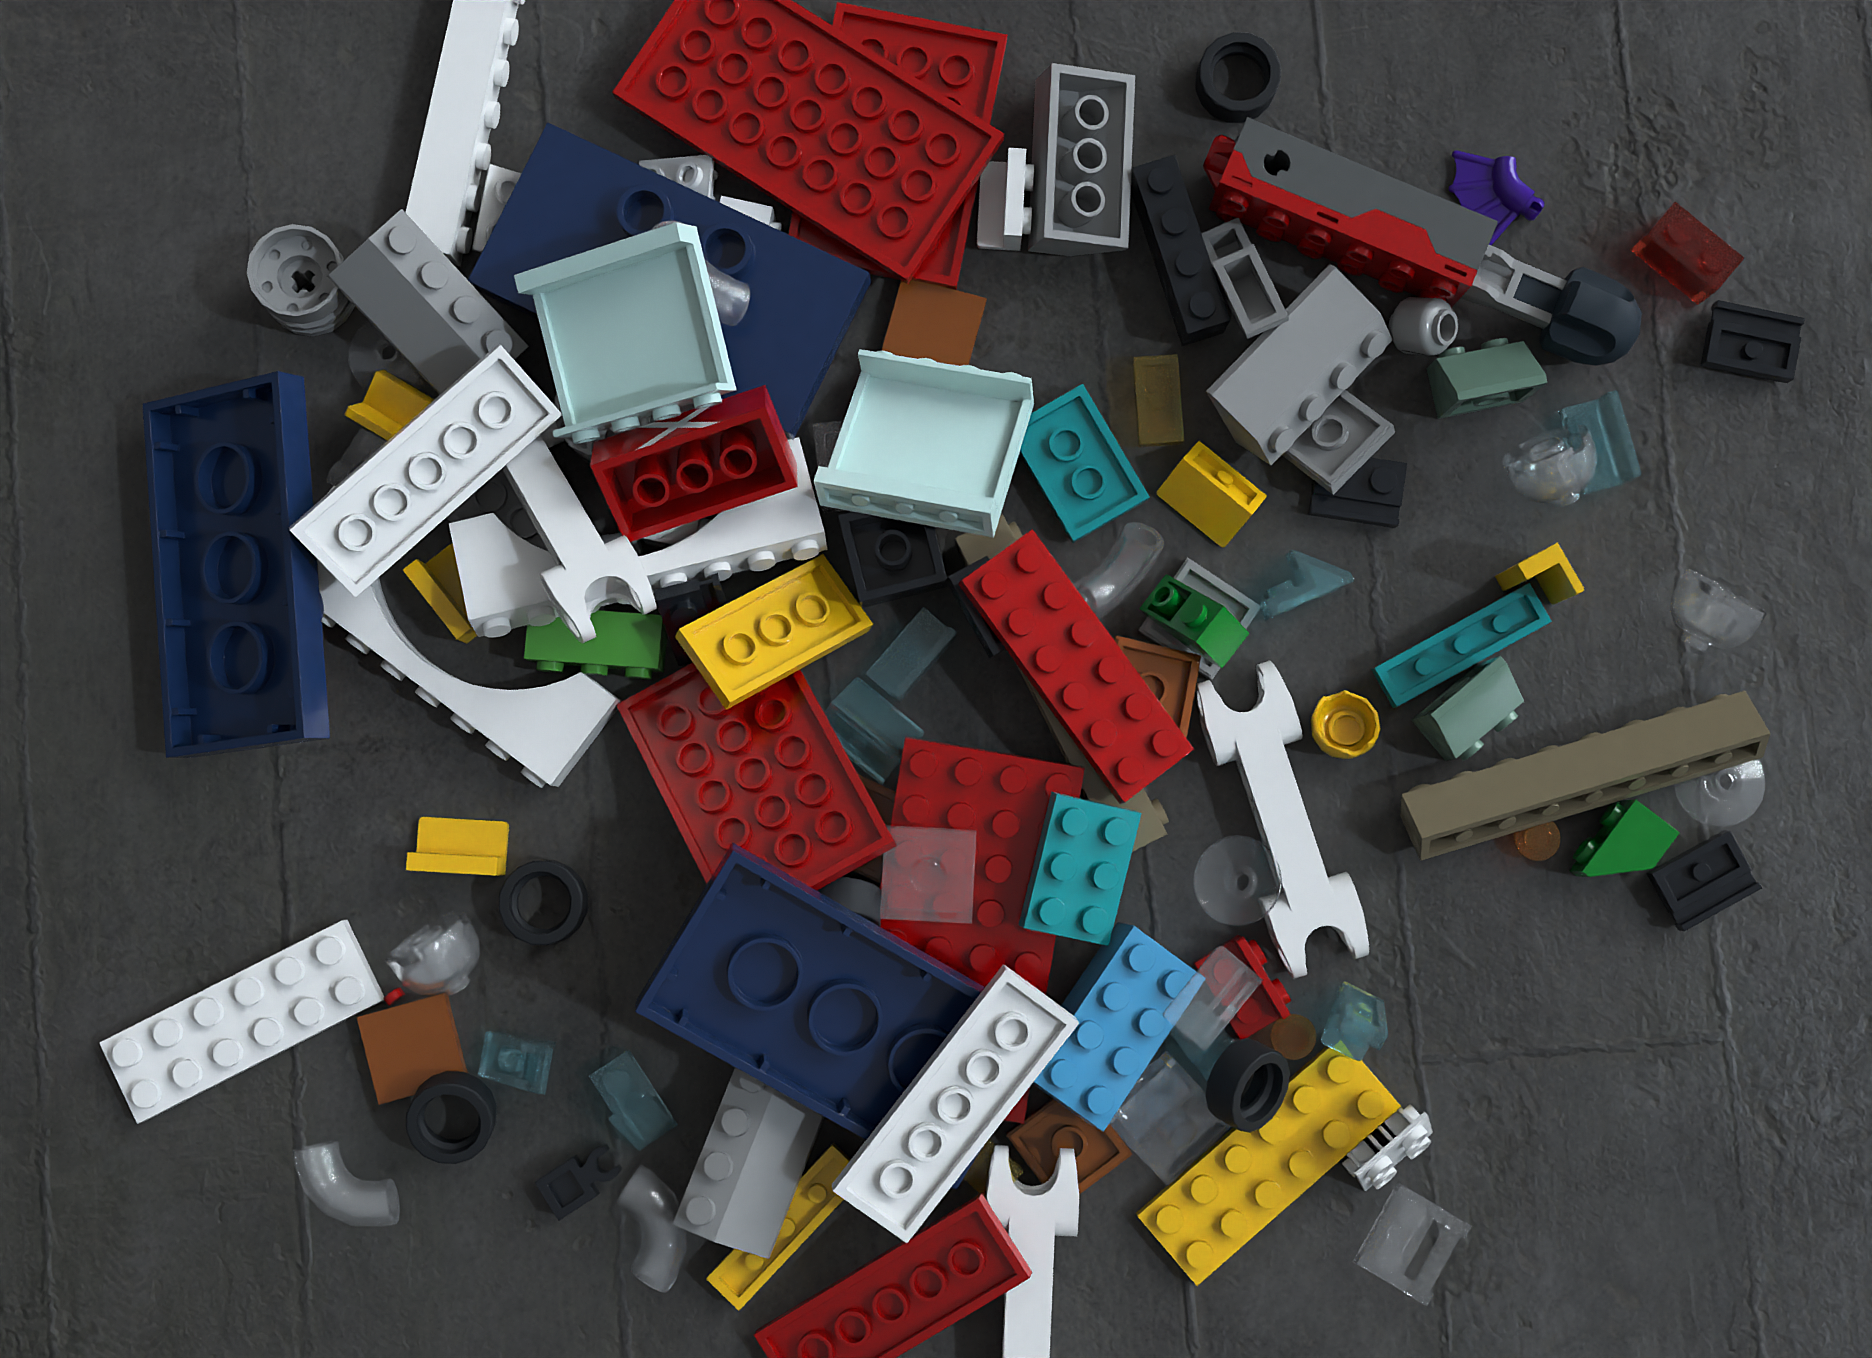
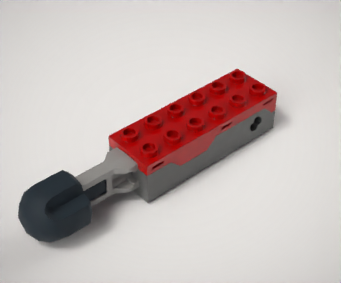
M1248 117L1236 140L1221 134L1216 136L1212 142L1203 164V168L1216 191L1209 209L1216 212V216L1224 222H1229L1239 217L1241 223L1257 229V234L1264 239L1273 242H1280L1281 240L1296 245L1297 250L1307 257L1314 259L1325 257L1337 262L1338 268L1348 274L1361 276L1363 273L1379 280L1378 284L1381 287L1392 292L1401 293L1404 290L1418 297L1441 298L1449 303L1451 308L1462 298L1474 304L1497 309L1540 327L1542 332L1539 342L1542 349L1575 363L1594 366L1614 363L1626 355L1638 339L1642 312L1629 289L1618 281L1585 267L1575 269L1565 279H1561L1512 258L1505 251L1489 245L1498 221Z

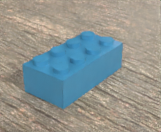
M1117 922L1113 928L1109 946L1102 945L1061 1005V1007L1077 1018L1079 1021L1078 1026L1032 1084L1083 1121L1104 1132L1205 978L1136 926Z

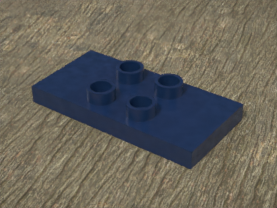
M547 122L468 281L478 292L538 319L533 295L518 293L514 275L675 222L697 227L737 390L721 395V399L766 385L786 437L794 440L871 283L869 272Z
M276 371L143 403L166 758H195L330 739L322 632L324 604L319 591L317 558L289 530L293 523L314 506L304 377Z
M732 842L638 996L635 1012L867 1140L985 987ZM980 1151L955 1181L952 1188H958Z

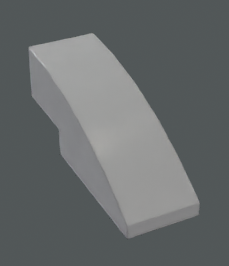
M1239 217L1202 233L1220 291L1246 338L1248 339L1289 321V316L1254 244H1251Z

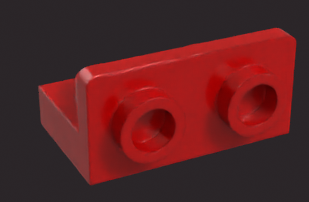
M1237 935L1192 963L1198 973L1205 978L1204 983L1237 1038L1242 1040L1279 1018L1284 1020L1291 1014L1286 1004L1291 1002V998L1278 978L1272 981L1269 979L1262 967L1268 961L1254 939L1247 942L1244 936Z

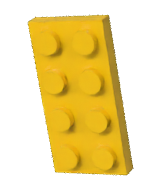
M824 554L679 628L675 637L727 710L869 632L873 623Z

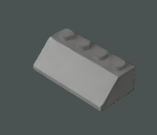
M1051 63L1035 80L1032 142L1034 178L1033 191H1030L1032 218L1031 233L1028 234V251L1076 256L1128 249L1135 75Z
M400 209L327 276L439 395L497 344H500L514 360L529 347L403 209Z
M1331 264L1285 309L1289 316V321L1264 331L1206 391L1235 442L1270 465L1291 448L1294 441L1315 420L1322 416L1325 409L1345 389L1352 385L1355 378L1376 357L1381 355L1386 346L1393 340L1381 313Z
M735 1067L673 1225L715 1243L769 1259L823 1123L824 1116Z

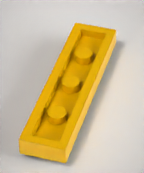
M834 1143L801 1176L770 1258H763L733 1248L707 1276L706 1279L738 1311L844 1200L833 1192L832 1183L851 1159Z

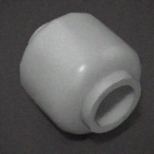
M1408 297L1401 301L1390 317L1388 328L1393 343L1402 353L1435 356L1441 354L1455 340L1458 332V319L1449 303L1441 298Z

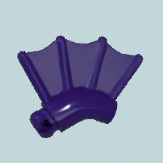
M1462 151L1452 152L1456 166V175L1453 184L1448 187V190L1456 196L1460 206L1498 221L1489 245L1492 246L1520 214L1528 221H1534L1544 208V201L1535 197V191L1519 179L1516 172L1517 162L1515 157L1501 156L1491 159Z

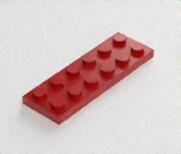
M1033 529L958 583L1119 804L1127 802L1194 750Z
M981 1193L915 1233L908 1243L904 1241L898 1243L758 1328L754 1337L768 1358H897L1031 1277L1032 1271Z

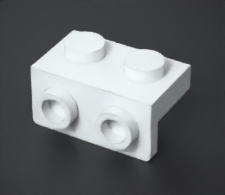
M1008 148L1007 162L990 161L980 175L977 247L979 249L1020 251L1022 234L1031 233L1032 207H1023L1024 191H1033L1034 164H1026V149Z

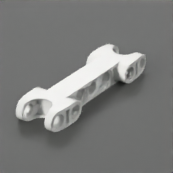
M554 422L502 468V471L557 565L540 573L545 591L563 623L579 642L585 643L596 637L590 617L595 606L603 600L611 598L623 599L628 601L642 615L657 609L642 562L628 538L623 535L604 544L548 449L564 442L563 437H554L553 430L558 429L556 422Z
M1266 661L1256 665L1259 695L1257 703L1250 711L1237 712L1228 708L1215 691L1210 680L1196 684V700L1201 728L1213 762L1216 766H1220L1236 760L1279 890L1278 894L1260 899L1261 909L1271 940L1288 973L1295 979L1307 975L1305 943L1313 930L1321 926L1332 927L1338 932L1354 959L1369 954V941L1364 913L1351 877L1347 872L1331 877L1327 876L1284 747L1285 744L1303 738L1300 721L1292 697L1280 673L1271 661Z
M994 1145L986 1183V1200L1032 1271L1031 1277L1004 1293L1002 1358H1050L1055 1236L1077 1237L1079 1189L1074 1149L1060 1148L1054 1173L1049 1180L1041 1185L1029 1186L1019 1182L1011 1172L1008 1158L1009 1147Z

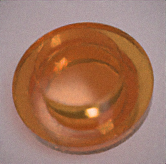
M1551 821L1514 832V843L1518 852L1525 858L1542 861L1552 857L1558 850L1560 832L1555 823Z
M1291 1014L1284 1020L1281 1018L1276 1020L1271 1029L1270 1039L1276 1051L1280 1052L1287 1059L1297 1060L1306 1057L1313 1050L1316 1044V1031L1313 1024L1307 1018L1299 1014Z

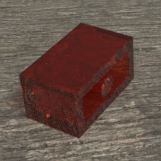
M1674 202L1660 214L1630 249L1697 305L1714 294L1744 259L1741 254L1677 202Z

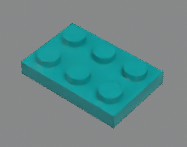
M1083 384L1031 413L1019 454L1072 544L1149 500V494Z
M1051 791L1018 925L1029 930L1109 946L1142 813Z

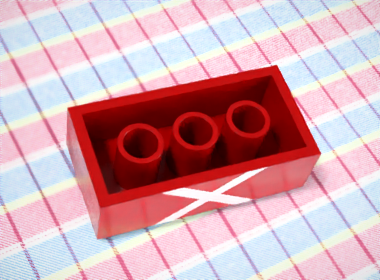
M766 385L724 398L720 404L700 409L694 408L682 412L679 416L655 421L593 443L590 467L622 536L625 535L630 542L798 487L797 463Z

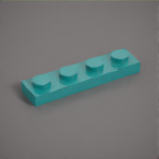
M1528 583L1371 670L1391 706L1395 708L1552 621L1531 584Z

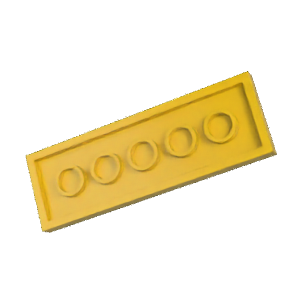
M1337 1036L1289 1078L1288 1090L1282 1105L1268 1123L1252 1132L1239 1131L1233 1127L1138 1210L1136 1215L1195 1285L1198 1286L1395 1113L1401 1105L1344 1039Z

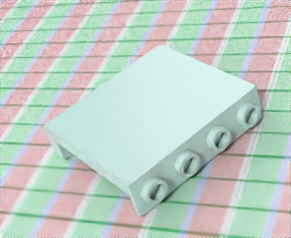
M675 222L514 275L518 293L533 295L565 427L553 430L554 437L572 438L574 444L594 441L601 438L600 430L610 427L613 428V432L632 430L640 427L639 419L651 415H653L654 421L673 418L681 415L679 407L694 403L695 409L714 406L722 403L721 395L737 391L697 227Z
M859 349L858 358L861 373L828 468L818 466L813 481L820 506L994 538L1034 406L1032 378L1022 377L1013 372L999 373L981 370L971 365L957 366L939 363L929 358L916 359L893 355L887 351L874 352Z

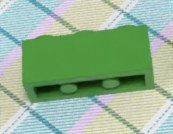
M597 610L591 613L590 617L596 637L585 643H581L576 639L560 617L544 626L527 625L524 659L537 663V671L563 673L564 665L581 666L582 673L593 676H607L608 669L625 670V677L634 679H652V672L664 673L667 632L661 615Z

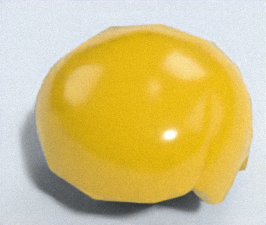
M1347 690L1327 697L1323 696L1318 701L1310 720L1312 737L1320 749L1331 757L1340 759H1351L1368 752L1375 745L1380 732L1379 716L1375 708L1366 698L1350 693Z

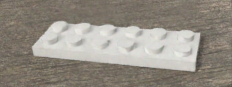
M497 344L293 523L289 530L356 598L561 417L562 413L500 344Z
M342 920L100 1042V1046L136 1123L139 1124L384 1001V995L348 920Z
M1003 964L832 1183L833 1192L908 1243L1078 1026L1079 1021L1077 1018Z

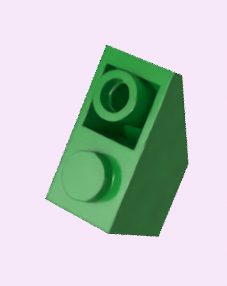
M1167 574L1139 608L1147 617L1191 651L1201 655V657L1220 668L1225 666L1249 635V632L1225 606Z
M1636 799L1621 800L1620 803L1614 802L1601 816L1599 823L1603 826L1593 839L1588 837L1576 849L1573 855V859L1576 862L1569 871L1578 877H1593L1653 869L1680 832Z

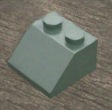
M1507 338L1481 344V350L1466 353L1464 347L1444 350L1438 355L1439 358H1436L1426 368L1438 419L1524 402L1548 383L1545 372L1525 342L1509 344Z
M1501 656L1478 663L1412 718L1411 721L1445 761L1456 759L1457 757L1464 761L1484 745L1480 738L1493 728L1496 732H1499L1518 717L1514 710L1524 702V699L1506 661Z

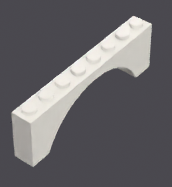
M799 437L794 438V440H788L797 463L798 487L720 512L708 524L684 540L665 549L639 556L653 593L655 589L697 578L699 582L712 579L711 575L717 573L720 581H723L733 573L749 569L752 571H763L773 567L777 562L793 558L795 560H807L815 557L821 551L828 550L824 527ZM494 513L449 523L468 621L478 637H500L508 634L513 628L525 625L544 626L552 623L559 617L540 578V573L557 566L548 551L532 545L517 536ZM618 598L603 600L595 606L591 613L596 612L601 606L617 602L620 604L630 603Z
M317 559L319 591L324 604L322 622L331 628L336 623L349 632L345 639L365 654H368L372 649L384 658L380 664L384 670L400 681L407 676L418 684L419 687L415 691L416 694L436 708L440 703H443L451 709L454 714L450 719L470 734L477 729L489 738L485 745L488 749L505 761L510 756L514 757L525 766L521 773L541 788L545 783L559 787L618 710L616 705L622 702L582 672L565 680L531 689H492L466 683L434 665L406 638L388 608L379 577L355 598Z

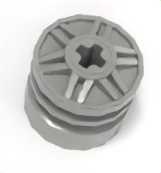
M295 224L275 228L260 238L251 251L247 267L251 291L278 324L289 331L307 336H317L332 332L346 322L355 307L327 277L344 261V258L328 236L309 226ZM305 283L315 286L311 292L301 289Z

